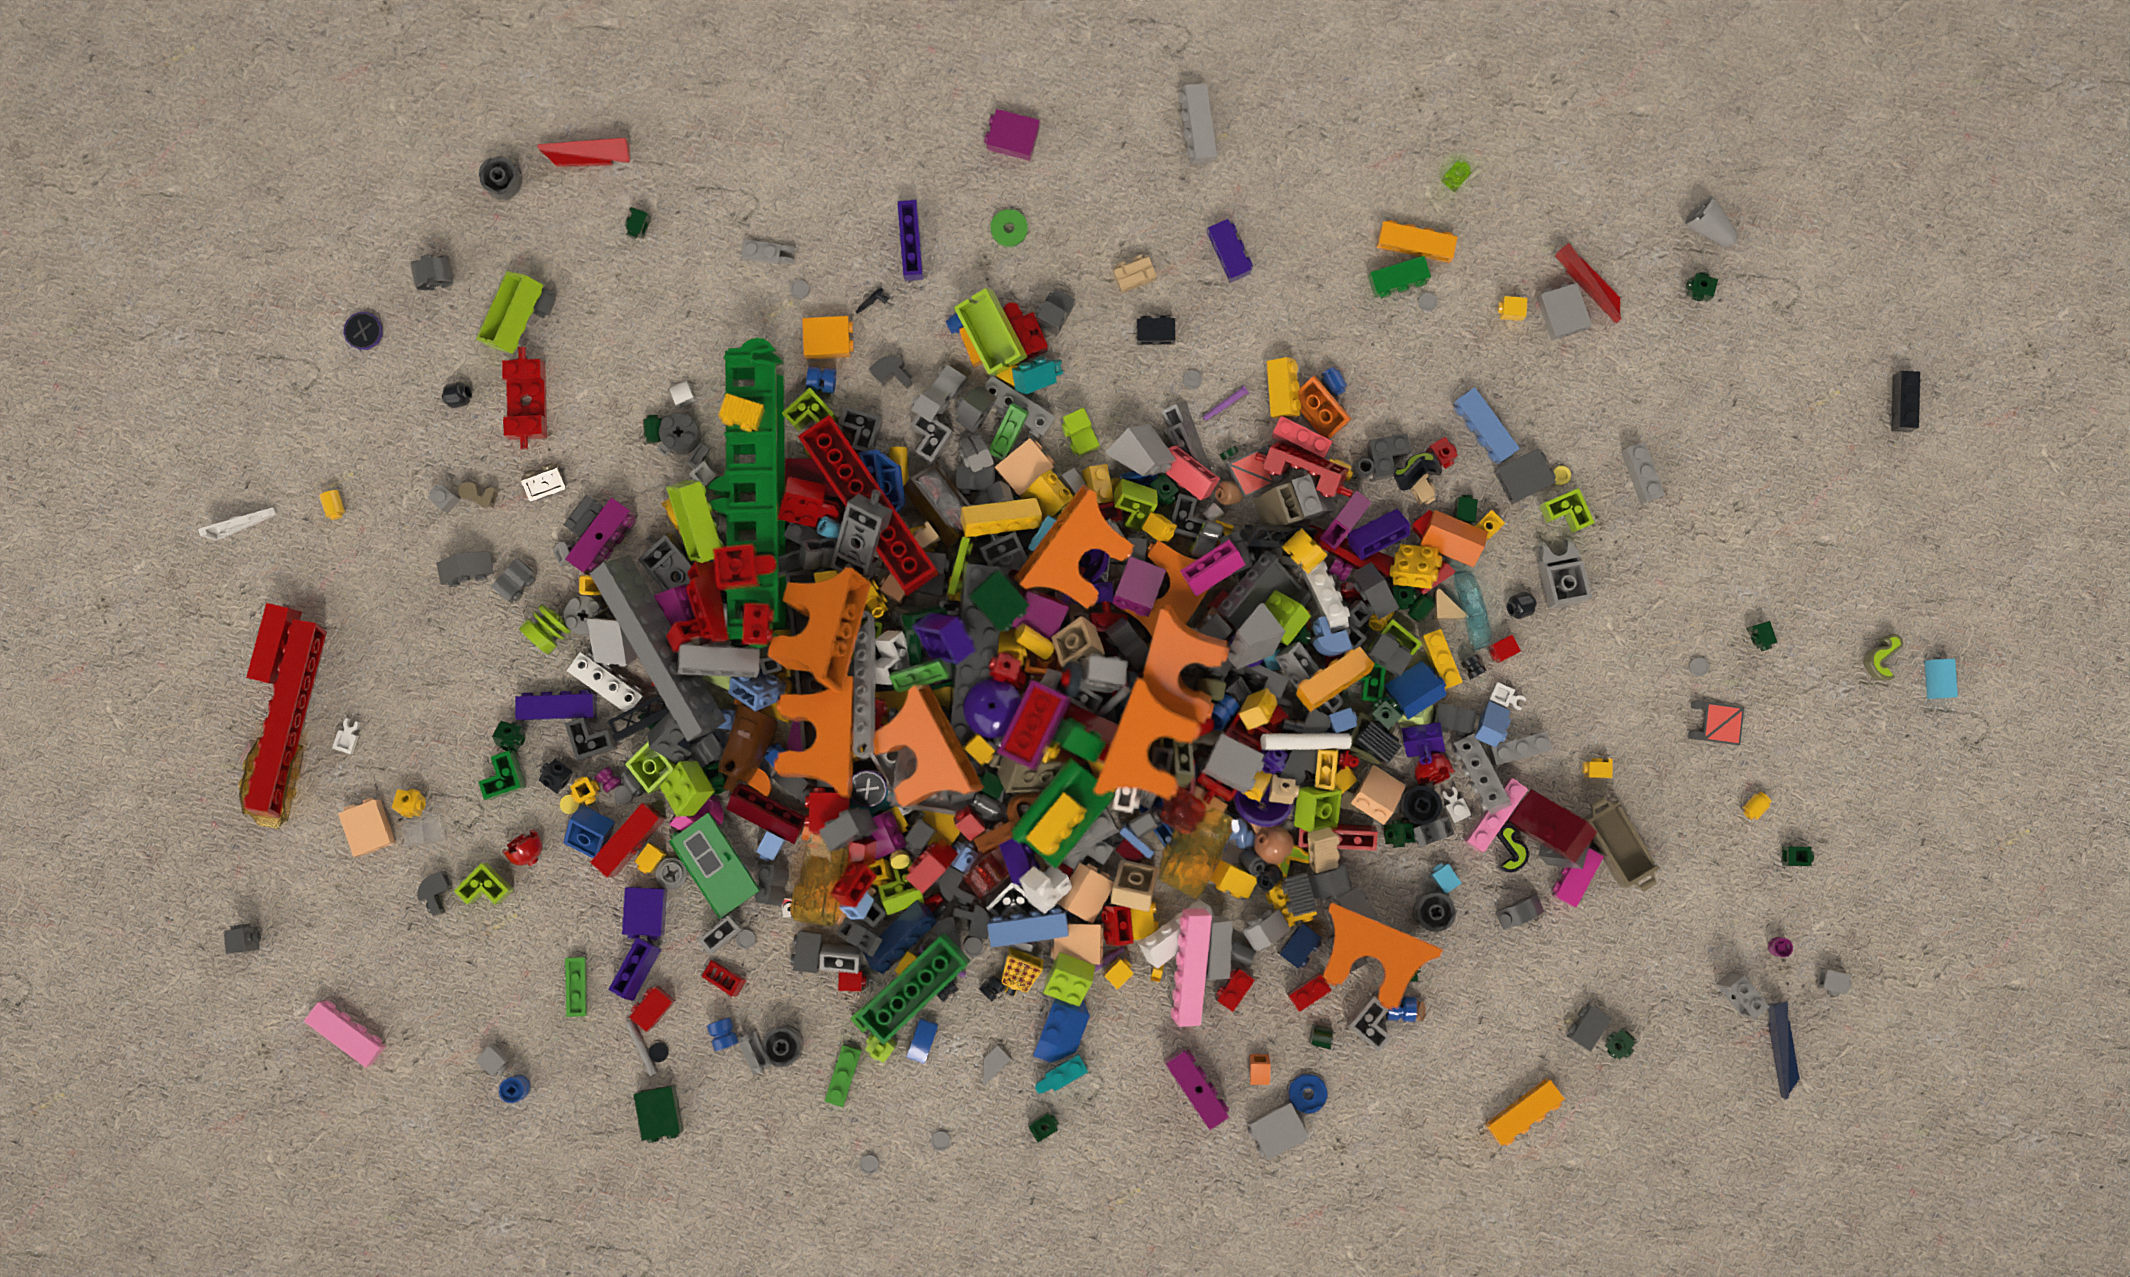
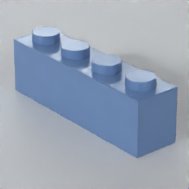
M1475 387L1453 403L1455 412L1458 416L1464 418L1466 427L1469 431L1475 433L1477 442L1481 447L1486 448L1489 452L1487 455L1492 462H1496L1498 465L1520 449Z
M1052 908L1049 910L1050 912L1045 914L1037 910L1030 912V915L1022 916V913L1012 914L1010 918H1003V916L992 917L987 924L991 947L1068 937L1069 928L1066 910Z

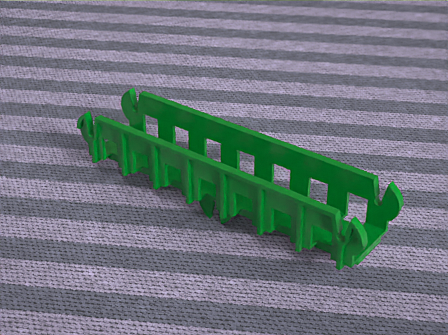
M758 337L747 340L742 344L741 348H728V351H725V394L762 404L765 411L758 431L752 430L747 432L742 430L739 425H726V432H724L726 437L725 476L716 478L707 487V489L715 490L713 494L724 497L708 502L718 514L726 518L727 547L753 544L756 547L757 556L771 555L777 562V568L771 574L759 575L760 586L726 590L727 632L730 642L743 639L744 619H741V606H744L745 603L770 605L771 609L774 610V620L770 621V624L774 623V631L787 627V603L783 601L784 591L787 587L786 576L779 578L778 556L786 554V538L784 536L786 521L778 519L780 501L785 488V416L782 414L785 410V377L777 374L776 366L783 365L784 363L776 354L772 353L776 350L770 342ZM739 380H755V386H739ZM740 455H755V463H740ZM756 492V502H740V493ZM740 530H756V541H740ZM750 645L755 648L767 647V645Z

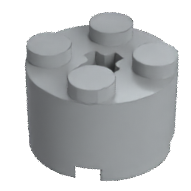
M579 596L573 598L564 610L565 625L574 633L590 636L587 618L583 619L582 616L588 614L589 618L602 611L604 607L599 601L591 597Z

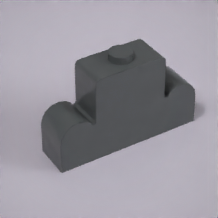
M1305 705L1303 706L1298 719L1304 721L1301 734H1322L1329 729L1330 719L1326 714L1317 710L1310 712ZM1318 749L1283 750L1288 754L1285 759L1287 764L1281 772L1277 771L1274 775H1277L1278 778L1296 780V786L1302 784L1306 777L1305 770L1316 774Z

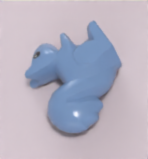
M1222 813L1221 818L1224 825L1216 826L1218 833L1213 836L1214 841L1223 848V851H1226L1228 841L1235 839L1237 847L1241 850L1253 848L1256 834L1251 830L1248 831L1247 824L1237 813Z

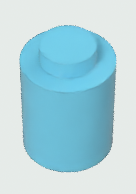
M824 516L818 523L817 533L827 538H838L842 523Z

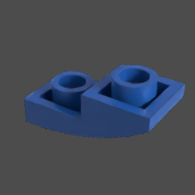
M922 1018L919 1019L906 1058L925 1064L938 1028L937 1023Z

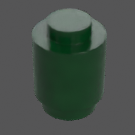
M647 415V419H643V432L646 443L661 442L659 428L662 419L658 418V415Z
M1426 593L1424 595L1420 594L1414 601V604L1409 607L1407 614L1413 620L1420 623L1435 607L1434 599Z

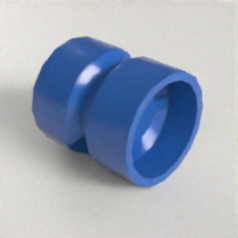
M808 367L806 390L811 388L814 392H818L819 389H822L824 393L835 392L836 369L825 368L821 370L820 367Z
M1224 694L1222 701H1214L1211 718L1214 721L1213 729L1223 730L1239 712L1238 703L1227 694Z
M1404 996L1398 1008L1393 1007L1392 1010H1388L1386 1020L1398 1021L1402 1018L1404 1022H1415L1417 1014L1416 997Z
M731 1017L706 1025L710 1036H714L711 1041L714 1052L739 1043L736 1033L731 1032L733 1028Z
M514 1075L505 1079L499 1086L500 1098L506 1103L512 1104L524 1099L531 1090L530 1081L523 1075Z

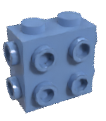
M759 666L757 678L731 677L729 694L754 711L776 703L777 699H780L781 694H785L786 683L772 673L763 675L762 668Z

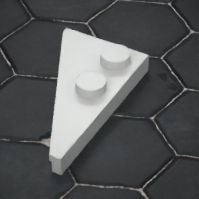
M272 507L241 517L234 516L227 521L200 528L198 531L201 537L217 541L276 516L277 513L275 508Z

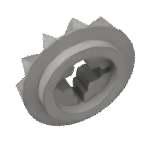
M675 858L663 860L656 870L658 883L666 889L679 888L687 877L685 866L681 860ZM669 868L671 870H679L675 874V879L672 877L665 878L669 873Z

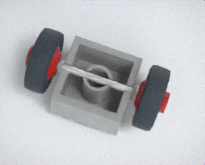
M1090 654V656L1079 663L1068 661L1065 664L1061 675L1060 689L1063 695L1075 697L1080 688L1107 693L1117 690L1118 693L1127 686L1130 688V693L1119 702L1120 705L1126 706L1139 676L1136 672L1127 671V662L1120 661L1118 657L1102 658L1100 654Z

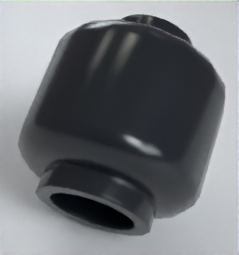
M463 382L446 385L442 393L443 402L451 408L466 406L472 398L470 387Z
M1521 592L1509 598L1506 608L1510 616L1516 619H1523L1534 614L1537 602L1529 593Z

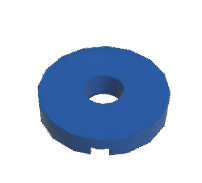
M1301 1074L1291 1082L1288 1090L1289 1100L1293 1107L1306 1114L1315 1113L1322 1109L1328 1097L1324 1082L1312 1074ZM1307 1088L1313 1090V1096L1310 1099L1303 1097V1091Z

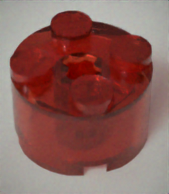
M1178 789L1175 796L1171 795L1170 799L1163 798L1164 804L1160 820L1183 835H1188L1198 829L1195 826L1199 822H1203L1206 815V805L1201 799L1187 790Z
M991 853L965 875L963 879L981 899L1009 873Z

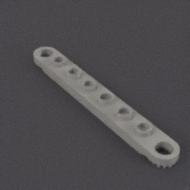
M864 611L854 646L853 751L856 756L867 759V757L873 754V748H875V618L870 612ZM868 617L867 623L862 625L863 618ZM867 744L866 750L861 753L862 745Z

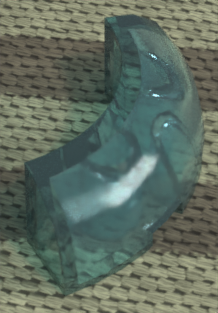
M1456 571L1454 573V586L1467 615L1465 620L1468 639L1474 651L1486 647L1491 641L1489 617L1476 577L1468 571Z

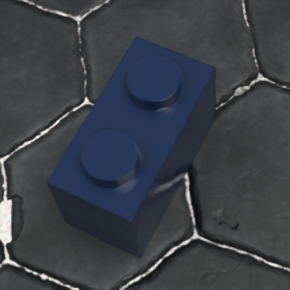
M1300 923L1278 954L1299 969L1300 966L1304 967L1310 960L1308 956L1312 950L1315 952L1319 948L1322 937L1303 923Z

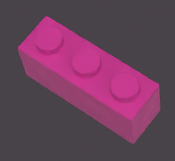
M1227 540L1180 572L1195 596H1198L1245 566V563L1233 543Z
M1588 848L1583 869L1563 867L1561 871L1563 875L1560 881L1557 880L1552 887V891H1554L1552 896L1576 908L1604 856Z

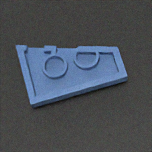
M1124 821L1120 826L1119 833L1150 859L1154 854L1153 850L1142 837L1136 836L1130 826V822L1128 824Z

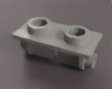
M755 1031L738 1039L753 1075L771 1067L762 1055V1045Z

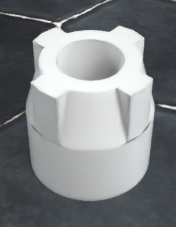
M1213 503L1203 514L1207 519L1215 522L1224 513Z

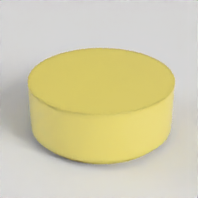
M1558 466L1553 469L1556 476L1554 484L1562 486L1570 481L1571 472L1567 467Z
M571 795L564 796L560 801V808L566 814H574L581 805L575 802Z
M905 850L893 852L890 855L891 866L896 869L905 868L910 863L908 852Z

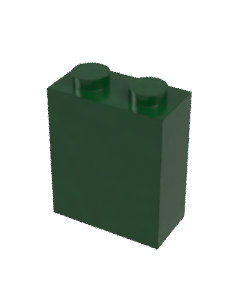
M999 570L992 572L966 596L998 632L1008 631L1014 625L1012 622L1017 617L1019 619L1028 612L1027 608L1030 606Z
M675 1084L639 1091L633 1094L641 1141L647 1140L648 1143L660 1141L659 1138L667 1136V1139L679 1137L678 1134L684 1131Z

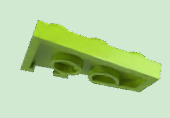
M962 537L948 594L956 596V592L961 591L962 581H960L964 570V564H968L965 562L966 557L971 554L973 546L970 543V538Z

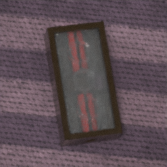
M938 462L912 476L903 486L905 494L925 520L928 521L947 548L960 542L962 537H965L960 521L961 507L971 505Z

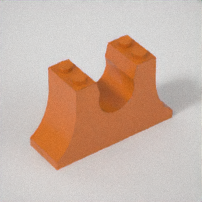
M1083 484L1014 578L1025 589L1041 586L1059 590L1088 609L1089 606H1093L1098 600L1097 595L1099 592L1084 576L1079 574L1078 562L1081 556L1090 549H1101L1110 557L1123 561L1130 557L1134 545L1107 524L1098 508L1097 493Z
M1157 541L1156 544L1151 543L1146 551V561L1149 564L1166 569L1164 576L1169 585L1166 595L1155 600L1149 617L1137 615L1134 611L1121 609L1115 605L1117 610L1126 614L1140 627L1144 628L1151 642L1154 637L1160 610L1164 604L1171 605L1178 618L1184 624H1187L1209 591L1207 589L1198 596H1195L1180 571L1196 560L1179 554L1161 541Z
M845 568L835 577L819 583L788 582L784 591L783 601L802 615L809 617V623L805 630L797 636L788 637L782 635L773 637L768 649V656L786 669L813 672L815 679L835 693H842L871 583L853 568Z
M1164 604L1160 610L1142 679L1145 680L1152 696L1161 705L1174 713L1205 723L1206 718H1211L1214 703H1211L1212 697L1202 691L1192 690L1187 687L1181 678V669L1190 663L1220 667L1222 661L1226 662L1230 649V647H1226L1228 641L1207 636L1191 629L1178 618L1171 605Z
M846 676L842 693H835L828 689L809 695L781 694L780 699H777V711H779L780 715L784 719L794 722L807 721L814 724L817 736L814 744L806 751L778 753V758L774 760V770H777V774L781 777H802L823 781L833 786L843 798H852L853 676Z
M1137 677L1094 792L1102 795L1107 791L1117 788H1137L1170 799L1171 795L1175 796L1179 786L1176 783V777L1165 769L1153 766L1147 758V749L1154 739L1161 736H1169L1177 741L1191 743L1199 735L1201 728L1198 727V722L1174 713L1161 705L1148 690L1145 680Z
M915 685L908 690L907 700L902 710L890 723L876 731L874 738L875 748H873V753L875 755L895 752L908 746L917 757V769L913 776L903 780L894 789L897 802L902 807L919 804L943 790H954L963 794H969L983 789L984 787L930 685Z
M1331 902L1328 907L1334 922L1335 935L1332 952L1322 974L1325 982L1336 986L1337 983L1342 984L1349 975L1351 965L1355 960L1363 956L1374 957L1382 963L1384 968V977L1379 984L1377 999L1381 1001V1006L1387 1009L1398 1008L1405 988L1414 973L1426 962L1438 958L1442 954L1443 949L1335 903Z

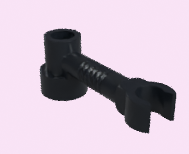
M1283 718L1280 724V728L1283 730L1282 734H1301L1304 727V721L1300 719L1291 720Z

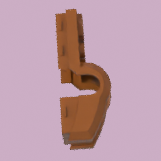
M1042 792L1022 793L1012 798L1007 807L1009 822L1006 824L1004 821L993 826L994 830L991 831L988 828L973 839L978 851L984 856L1000 848L999 844L1012 839L1013 833L1011 829L1020 820L1017 813L1018 807L1021 805L1030 807Z

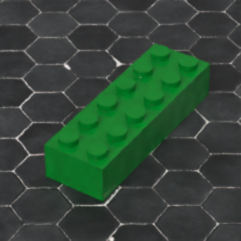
M943 932L868 1003L856 1017L884 1045L954 979L971 960Z

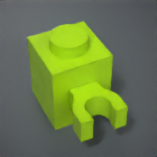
M872 1033L866 1041L868 1046L865 1050L871 1054L870 1056L873 1059H878L884 1064L898 1043L890 1038L883 1045Z

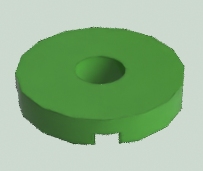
M1005 209L993 217L990 231L993 239L999 245L1015 247L1025 240L1028 234V224L1020 212L1013 209ZM1012 224L1015 228L1014 231L1011 233L1005 232V225Z

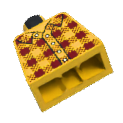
M1009 947L1001 981L1007 985L1005 992L1010 996H1015L1018 990L1028 992L1041 974L1044 960Z

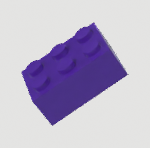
M929 613L912 625L932 659L942 658L943 661L958 664L976 651L973 647L972 638L966 634L963 622L957 617Z

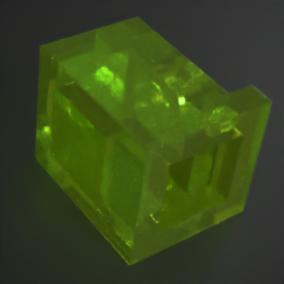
M1457 161L1443 176L1441 182L1456 193L1472 173L1470 171L1471 167L1464 161Z

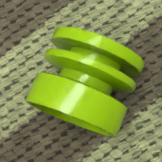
M541 604L538 609L543 615L536 611L533 612L534 617L538 621L535 623L527 619L519 627V630L541 651L550 655L558 646L553 638L556 636L561 640L565 639L560 630L568 635L572 631L565 625L564 619L557 612Z

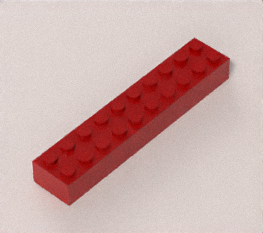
M830 415L798 435L799 440L845 507L858 494L871 499L873 490L881 492L878 503L893 511L888 527L880 534L876 552L906 596L939 575L935 566Z
M293 619L292 624L288 627V640L283 646V659L278 665V679L273 684L274 694L268 704L269 714L263 723V737H260L258 742L259 752L258 756L254 758V772L249 778V791L243 801L244 809L256 815L279 819L327 632L317 623Z

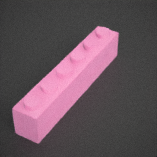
M1205 908L1183 909L1182 916L1180 917L1179 953L1176 954L1177 971L1174 973L1176 985L1172 993L1174 1006L1171 1008V1018L1179 1027L1201 1026L1212 915Z

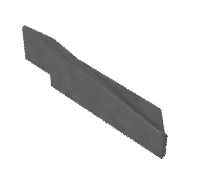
M1186 401L1162 410L1163 416L1170 425V428L1165 430L1172 446L1177 445L1211 471Z

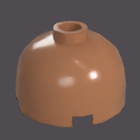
M1277 825L1263 827L1256 834L1254 840V849L1257 855L1265 862L1273 865L1283 863L1285 861L1284 858L1287 855L1290 856L1294 845L1293 837L1287 829Z

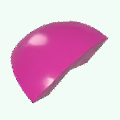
M712 795L694 816L676 817L674 814L669 825L683 831L710 812L719 826L723 823V809L716 795Z

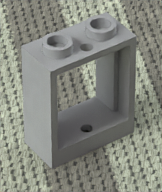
M1730 972L1716 983L1717 987L1741 1016L1755 1019L1769 1008V1005L1745 975Z

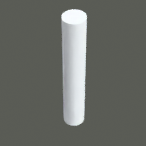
M1348 733L1262 734L1260 740L1263 750L1350 749L1352 743L1351 736Z

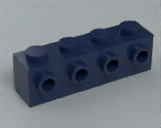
M916 900L878 936L883 940L873 957L863 951L871 969L884 974L937 923L929 906Z

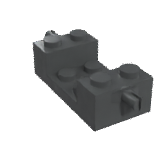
M873 490L871 499L858 494L847 503L830 567L840 572L845 568H853L867 580L875 574L879 558L874 556L880 534L888 527L893 511L878 503L880 491ZM854 538L860 540L861 546L856 544Z
M1013 532L1007 536L1000 537L998 533L990 534L992 540L987 545L979 548L986 565L1006 568L1005 578L1017 591L1022 590L1023 586L1017 581L1010 580L1008 577L1010 570L1015 569L1019 572L1028 559L1016 533ZM1041 586L1031 587V589L1044 593Z
M653 534L646 539L652 547L638 561L662 590L666 591L684 584L688 586L690 579L687 572L693 564L682 552L685 548L674 534L664 535L659 541ZM675 571L681 573V580L679 582L673 579Z
M1228 657L1226 662L1222 661L1220 667L1196 663L1197 668L1205 672L1203 678L1224 681L1227 674L1230 677L1242 676L1244 681L1252 688H1260L1261 690L1268 688L1271 694H1274L1278 705L1290 709L1293 703L1282 698L1289 678L1263 666H1245L1236 669Z

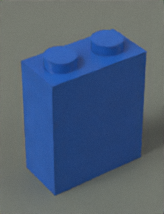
M1423 661L1384 685L1390 699L1394 698L1399 703V708L1408 720L1447 695L1444 688L1446 687L1444 680L1441 677L1437 678L1434 669L1430 665L1427 666Z

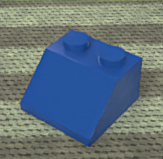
M581 804L569 820L563 843L594 858L608 842L613 832L615 821Z

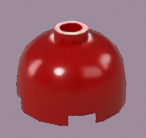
M1440 753L1431 754L1432 762L1430 764L1427 763V758H1425L1426 765L1421 764L1419 759L1414 768L1418 785L1426 786L1425 783L1433 782V785L1449 779V773L1455 772L1450 760Z
M535 829L530 830V834L527 836L519 835L507 844V850H502L512 864L518 866L528 864L531 866L539 860L538 856L542 852L543 843Z

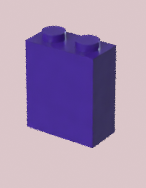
M625 887L623 935H628L627 938L636 939L639 938V935L647 936V939L659 940V936H664L667 889Z

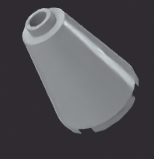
M1713 196L1705 198L1699 203L1701 206L1697 210L1694 208L1684 222L1685 225L1724 248L1733 246L1738 240L1736 238L1738 235L1737 231Z

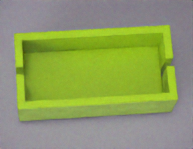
M506 271L476 340L495 350L513 354L518 347L521 334L526 329L529 316L534 311V305L541 296L543 284L524 274Z
M985 288L971 296L973 300L966 299L955 306L954 309L989 375L997 376L1010 368L1009 365L1014 366L1028 356L994 291Z
M688 479L667 486L668 496L689 560L704 563L714 559L713 548H722L723 543L718 539L716 532L718 527L716 522L712 520V508L705 497V486L701 481Z

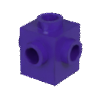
M1262 749L1260 752L1264 755L1262 770L1265 773L1274 775L1277 771L1281 772L1287 764L1285 759L1288 754L1283 750Z

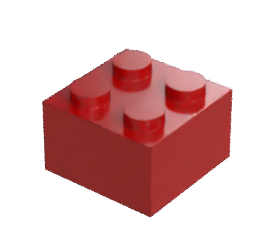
M942 838L937 843L933 841L924 853H921L907 869L910 873L906 876V879L923 894L947 870L958 853Z

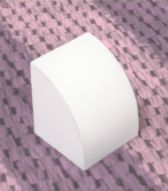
M687 380L669 388L678 408L696 401Z

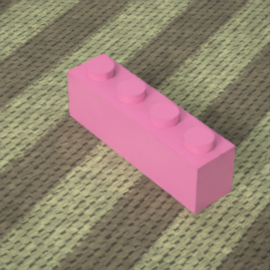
M1508 778L1503 784V788L1512 805L1490 815L1488 810L1484 811L1464 840L1479 852H1485L1528 791L1525 786L1513 778Z
M328 1000L317 1002L304 1022L364 1067L372 1066L386 1047L382 1044L383 1041L378 1036L370 1035L366 1032L367 1029L363 1025L355 1024L351 1021L352 1018L347 1013L339 1012L335 1009L336 1005Z

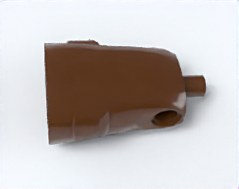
M737 704L729 738L718 766L719 772L728 775L723 789L734 793L738 780L748 783L753 778L774 738L779 724L778 721L761 712Z

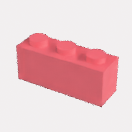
M1283 416L1280 417L1271 435L1272 438L1323 459L1333 442Z
M1177 445L1168 448L1176 460L1171 464L1172 468L1163 474L1174 479L1178 486L1187 489L1194 498L1203 500L1210 497L1220 478Z

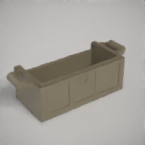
M1059 745L1060 752L1055 759L1051 758L1047 763L1041 761L1037 771L1002 755L1000 763H998L1001 754L997 751L993 753L994 757L989 765L998 768L997 774L1006 793L1042 792L1069 758L1075 760L1084 769L1088 761Z
M1603 796L1590 804L1592 813L1583 818L1598 832L1592 839V842L1600 855L1604 856L1603 860L1620 887L1628 888L1634 884L1645 892L1657 884L1654 872L1660 869V867L1655 864L1622 807L1619 806L1621 805L1620 801L1609 802ZM1649 875L1652 876L1651 879L1639 885L1638 882Z

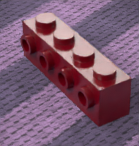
M739 783L734 793L731 794L726 810L794 845L802 834L805 825V816L742 783Z

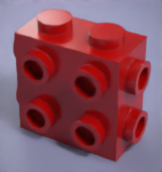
M814 787L813 791H809V795H805V807H809V815H805V827H808L809 832H813V835H821L819 830L825 827L824 824L832 819L836 820L840 817L839 814L849 809V798H843L835 788H833V791H825L824 787Z

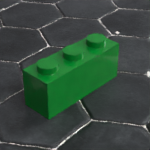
M1425 256L1375 270L1368 275L1374 298L1380 297L1381 299L1391 296V293L1396 291L1398 293L1406 292L1412 286L1417 288L1425 286L1431 278Z

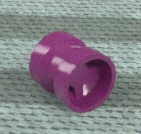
M1337 556L1328 573L1337 575L1344 582L1354 565L1343 562V559Z
M610 766L604 768L594 777L597 783H602L603 790L606 793H609L621 783V779L618 776L612 775L613 770Z
M1775 937L1769 941L1768 950L1774 956L1785 958L1792 954L1793 944L1786 938Z

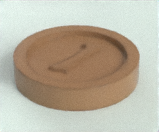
M1419 1001L1417 1002L1416 1019L1424 1021L1426 1008L1424 1002Z

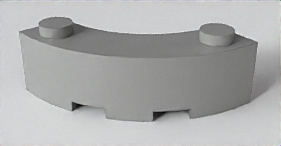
M949 365L940 369L934 384L925 393L916 396L911 404L913 412L931 423L937 420V414L942 415L950 405L949 399L956 398L969 379Z

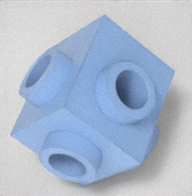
M955 840L951 847L958 855L951 865L967 873L979 854L972 850L974 846L964 840L961 843Z

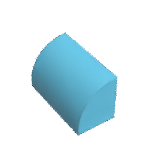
M1955 659L1925 661L1927 699L1958 697Z

